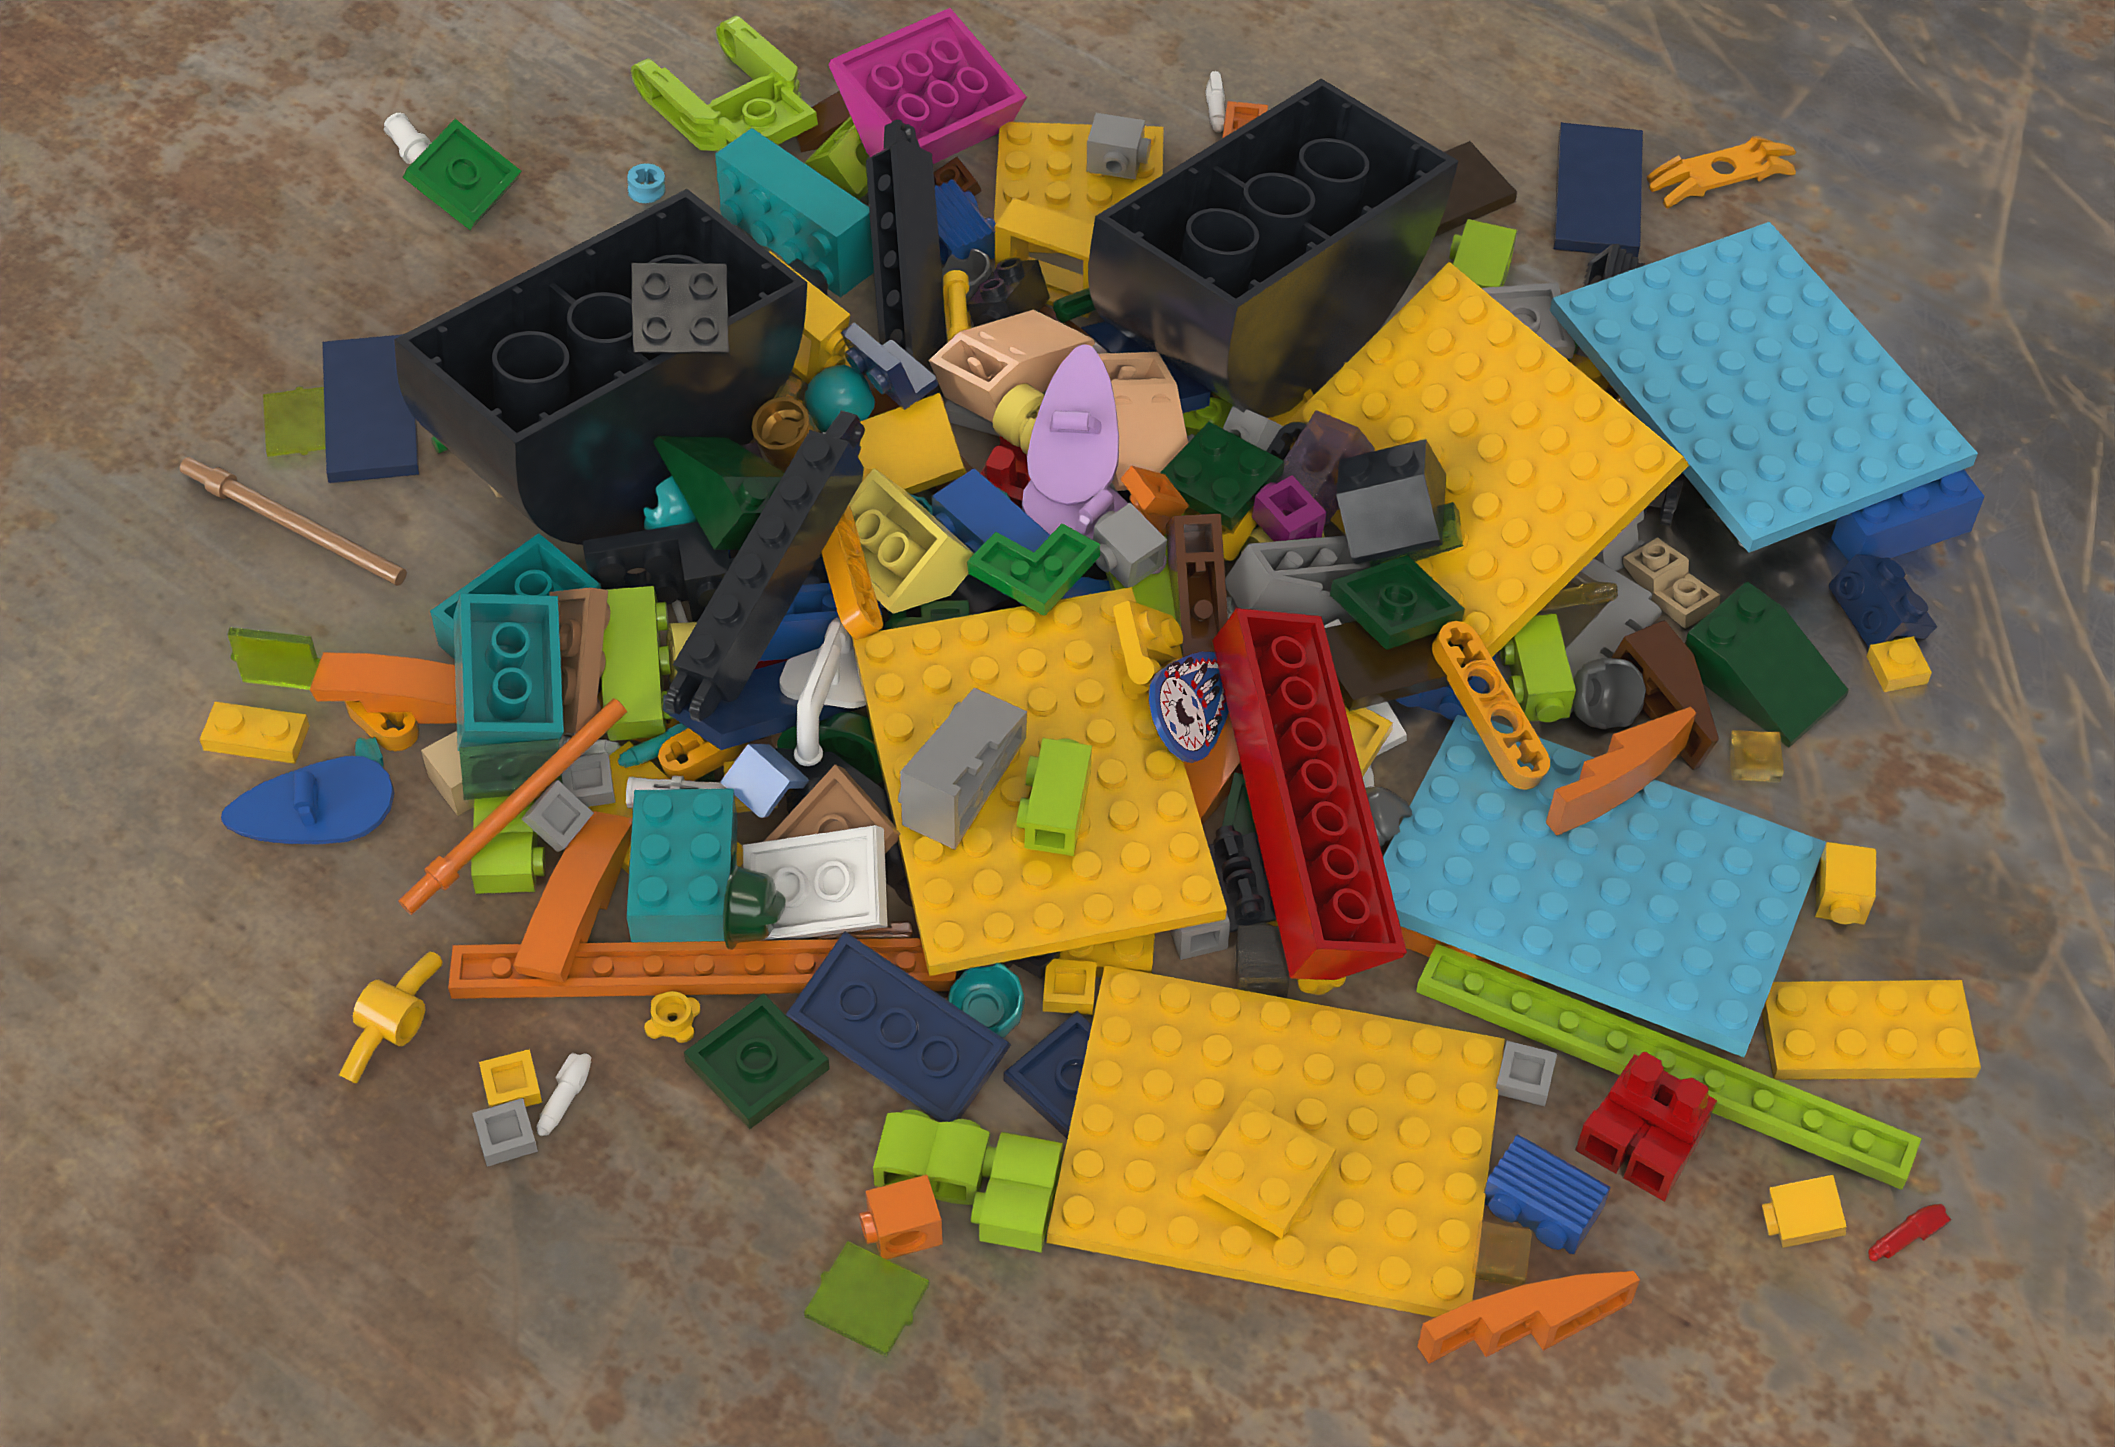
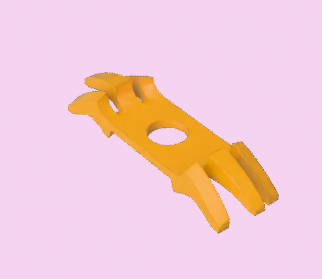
M1752 136L1744 144L1688 159H1682L1678 155L1659 166L1646 179L1650 183L1649 188L1652 192L1683 182L1664 198L1663 204L1667 209L1688 196L1702 197L1706 190L1752 178L1762 181L1776 173L1795 175L1796 171L1793 164L1779 157L1795 155L1796 151L1789 145L1773 142L1763 137ZM1718 161L1730 163L1735 171L1730 174H1721L1716 172L1711 165Z

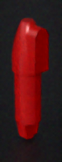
M1943 1204L1925 1206L1907 1216L1904 1222L1878 1239L1868 1250L1869 1259L1874 1262L1883 1257L1889 1259L1916 1239L1921 1238L1924 1241L1951 1221V1218L1946 1214L1945 1206Z

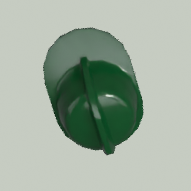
M839 712L819 722V745L823 752L832 751L876 784L884 781L869 718L853 712ZM797 726L782 732L777 740V748L795 750L797 746Z
M736 851L733 854V869L727 882L723 908L724 940L726 947L730 950H733L737 943L767 938L773 929L774 923L780 920L786 907L785 897L776 890L773 878L764 873L738 867Z

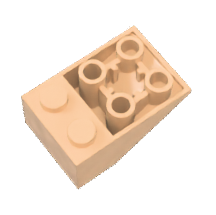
M1030 310L959 332L930 358L929 362L945 398L993 423L997 406L1011 389L1019 384L1027 383L1043 393L1048 388L1052 377L1063 360L1074 348L1084 344L1092 347L1095 342L1094 339L1046 315Z
M1158 352L1098 354L1111 380L1116 403L1119 429V464L1112 481L1116 491L1128 490L1120 478L1131 465L1160 473L1188 444L1177 384Z

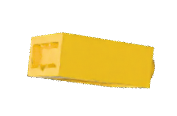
M1013 198L995 224V269L999 262L1008 258L1017 257L1021 261L1036 260L1029 257V242L1083 260V275L1038 260L1050 295L1049 300L1045 304L1052 306L1055 300L1089 288L1088 262L1094 225ZM1092 312L1082 315V317L1088 318Z
M769 251L774 257L808 282L804 330L792 372L809 384L812 378L825 368L845 364L844 352L846 343L840 332L849 327L850 314Z

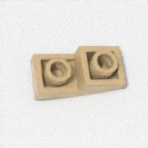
M1658 537L1623 557V565L1637 584L1653 593L1651 600L1685 629L1705 618L1720 605V594L1689 573V559Z

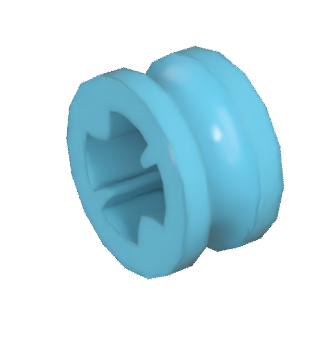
M639 164L629 170L627 175L628 193L634 201L651 203L659 200L664 195L665 175L660 167L653 164Z

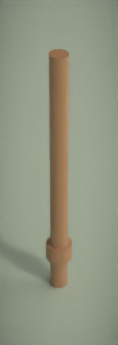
M186 457L181 462L180 472L204 484L206 491L221 499L229 497L396 586L401 585L405 580L407 572L404 568L237 482L236 476L220 467L212 469L191 457Z

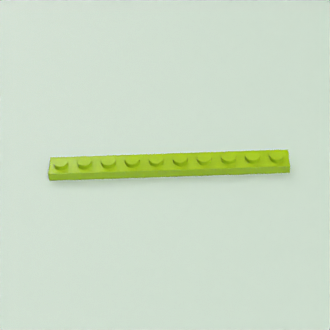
M1438 943L1418 981L1416 992L1618 1075L1623 1072L1634 1054L1639 1056L1642 1052H1647L1660 1059L1664 1071L1680 1080L1694 1078L1708 1086V1095L1717 1100L1712 1113L1901 1190L1907 1181L1922 1140L1920 1137Z

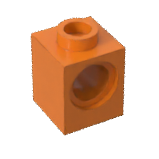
M928 1175L866 1191L867 1211L859 1213L860 1223L866 1244L876 1242L881 1261L943 1245L942 1219Z

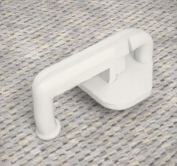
M840 618L832 620L824 637V644L820 648L790 658L786 662L780 677L781 692L789 698L798 700L797 746L794 750V757L803 766L816 765L823 757V750L819 745V715L823 705L843 708H859L866 705L852 647V636L844 628Z

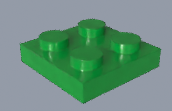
M454 119L406 169L402 178L467 229L471 230L518 180L522 171L457 119Z

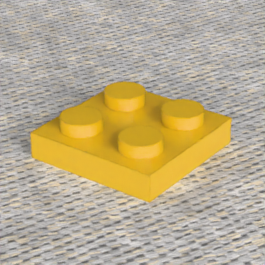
M1245 1098L1193 1174L1190 1187L1283 1239L1333 1162L1336 1149Z

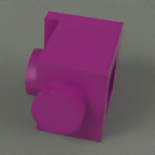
M1291 475L1277 484H1267L1255 496L1252 518L1273 542L1322 538L1327 512L1299 481Z

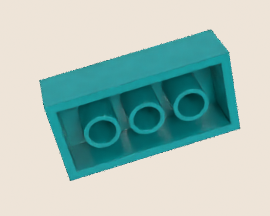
M753 128L715 154L721 214L733 225L738 226L751 235L759 245L770 248L780 255L787 264L798 258L811 269H817L827 280L828 290L840 298L874 273L870 211L867 205Z

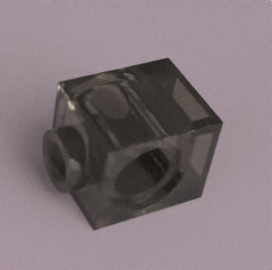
M1268 923L1237 926L1235 946L1236 989L1287 998L1290 975L1278 926Z

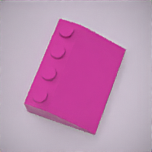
M951 8L831 59L828 64L864 148L870 157L883 150L884 126L898 119L904 124H909L915 128L916 139H918L920 148L932 153V161L935 164L998 134L1001 126L1014 121L1027 98Z

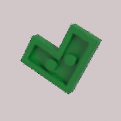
M1063 523L1035 552L995 532L967 561L968 574L1045 616L1100 557V544Z

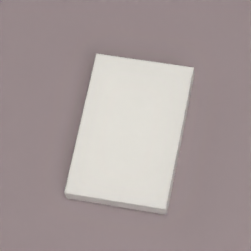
M874 825L743 845V868L772 877L776 890L785 897L786 907L780 920L774 923L770 935L762 940H795L844 933V931L855 932L888 927L884 828Z

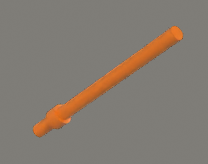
M613 698L444 858L441 856L435 858L424 869L426 875L398 900L399 904L409 914L413 915L439 889L445 891L460 877L457 872L627 713L625 707Z

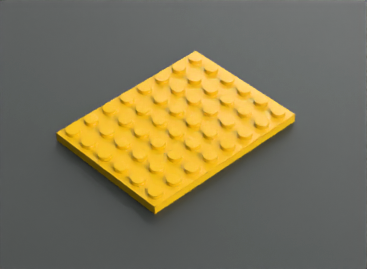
M1450 262L1283 425L1285 426L1291 422H1302L1311 429L1319 440L1320 450L1318 456L1300 484L1327 512L1326 518L1344 535L1346 533L1336 495L1339 459L1427 439L1446 473L1443 545L1373 560V562L1379 565L1408 555L1465 608L1462 622L1473 627L1478 633L1491 657L1504 647L1689 466L1683 455ZM1302 441L1300 444H1296L1293 442V444L1290 446V449H1292L1293 447L1300 448L1304 444V442ZM1284 462V464H1285V466H1286L1287 468L1290 467V465H1291L1290 462H1289L1288 464H1286V463Z
M1132 587L1060 599L1045 616L1027 606H1020L877 631L868 637L858 640L852 637V647L892 819L897 830L901 833L898 844L929 976L1226 920L1227 908L1184 762L1169 751L1157 732L1149 705L1150 686L1145 687L1135 684L1128 675L1112 606L1127 600L1136 602ZM973 688H977L1027 711L1026 739L954 850L902 825L901 803L898 802L901 790L900 771L949 717L953 707L958 702H962ZM1043 738L1053 740L1072 739L1080 744L1092 745L1091 773L1074 856L1024 848L1025 829L1017 827L1021 798L1030 799L1032 786L1025 785L1029 757H1039Z
M1105 965L1047 1231L1046 1243L1436 1318L1473 1300L1486 1195L1484 1190L1488 1179L1499 1089L1495 1088L1503 1059L1505 1039ZM1245 1098L1336 1149L1333 1162L1283 1239L1190 1187L1193 1174Z

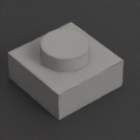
M608 752L580 756L561 774L563 785L587 807L615 803Z
M557 780L546 788L521 819L558 852L567 847L594 813Z
M1507 1041L1495 1088L1499 1089L1498 1095L1545 1106L1557 1053Z
M523 1098L472 1113L487 1167L538 1152Z

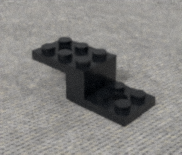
M698 521L582 541L588 574L600 583L601 589L611 590L654 586L658 602H666L669 605L676 600L681 602L689 601L692 621L696 623L735 557L729 558L728 550L713 549ZM822 553L819 555L803 585L829 583ZM636 568L645 569V571L641 573H627L628 571Z

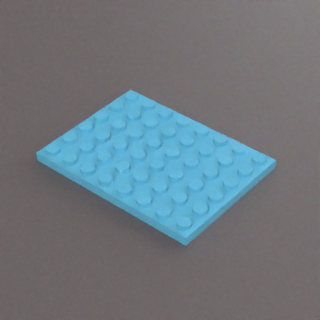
M1770 222L1552 298L1550 312L1637 418L1684 456L1689 464L1683 471L1684 475L1748 553L1974 465L1978 455L1976 450Z
M1457 715L1409 806L1412 810V816L1403 818L1399 826L1400 832L1394 835L1383 856L1400 926L1738 1056L1745 1057L1826 842L1655 779L1632 798L1602 816L1556 836L1546 824L1554 791L1559 787L1579 781L1584 761L1595 757L1539 737L1549 755L1550 768L1540 783L1534 788L1527 790L1518 789L1510 785L1503 777L1468 715L1466 717ZM1491 720L1493 727L1499 732L1505 734L1513 732L1512 727ZM1520 742L1516 743L1517 747L1520 746ZM1520 759L1517 762L1520 767L1528 766L1531 771L1534 768L1531 763L1523 764Z

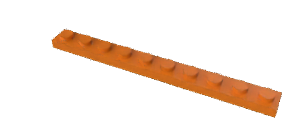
M920 938L857 939L932 991H950V987L956 981V971L929 976ZM839 939L748 941L737 943L733 950L726 947L725 941L579 943L565 983L518 974L513 964L521 944L453 945L448 989L451 999L656 996L670 991L679 992L684 995L794 994L803 991Z

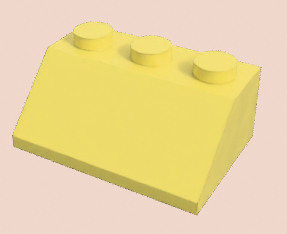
M873 468L858 487L849 505L852 510L876 599L894 614L951 596L968 575L967 561L974 553L908 492Z

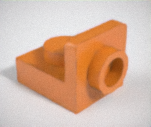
M1131 465L1120 478L1131 493L1129 498L1133 506L1163 536L1166 534V524L1173 516H1181L1189 507L1188 503L1165 474Z

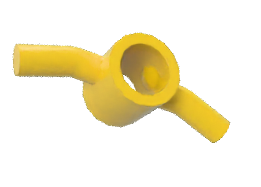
M432 951L426 953L405 973L396 987L378 979L369 983L362 991L354 1007L353 1022L356 1026L363 1028L364 1031L355 1042L339 1073L341 1077L357 1084L373 1052L383 1039L397 1046H404L415 1036L424 1018L425 1003L414 995L442 967V959L438 954Z

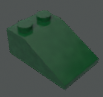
M657 436L653 443L713 549L740 550L783 477L784 472L729 438Z
M1748 581L1687 634L1685 645L1694 654L1702 684L1788 748L1848 694L1849 689L1785 608Z

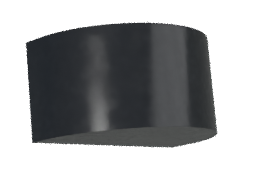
M1321 78L1095 216L1088 262V281L1094 307L1108 324L1150 352H1158L1165 362L1244 413L1247 409L1266 418L1284 414L1303 400L1304 393L1311 389L1313 394L1317 393L1343 367L1344 362H1348L1379 331L1395 309L1417 273L1436 234L1447 205L1459 161Z
M685 189L394 339L399 387L409 411L422 427L549 536L562 542L583 545L582 541L644 531L646 530L644 528L646 518L644 508L655 509L658 506L659 501L656 487L672 476L655 447L654 440L657 436L729 438L746 449L754 438L752 431L753 417L766 402L780 397L794 366L804 330L808 282L690 190ZM631 264H726L729 354L633 353Z

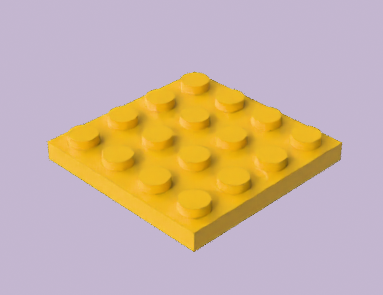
M1006 123L999 128L994 208L995 223H997L1011 200L1016 198L1094 225L1096 215L1163 175L1164 127L1145 126L1144 138L1151 139L1149 159L1147 164L1140 163L1136 179H1128L1086 172L1087 140L1092 124ZM1029 242V252L1060 253Z

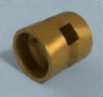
M778 397L769 400L758 409L753 417L752 431L755 440L764 451L770 464L784 473L809 430L819 432L807 409L800 401L791 397Z

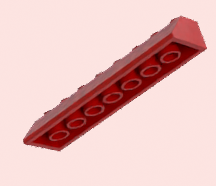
M1236 608L1212 641L1290 978L1337 980L1403 958L1407 954L1322 616Z

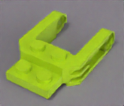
M733 16L721 22L716 27V35L726 56L753 80L712 100L708 105L666 67L661 69L649 58L631 67L633 82L643 99L699 150L720 151L751 128L779 145L818 125L816 111L802 100L801 93L799 92L798 67L739 16Z

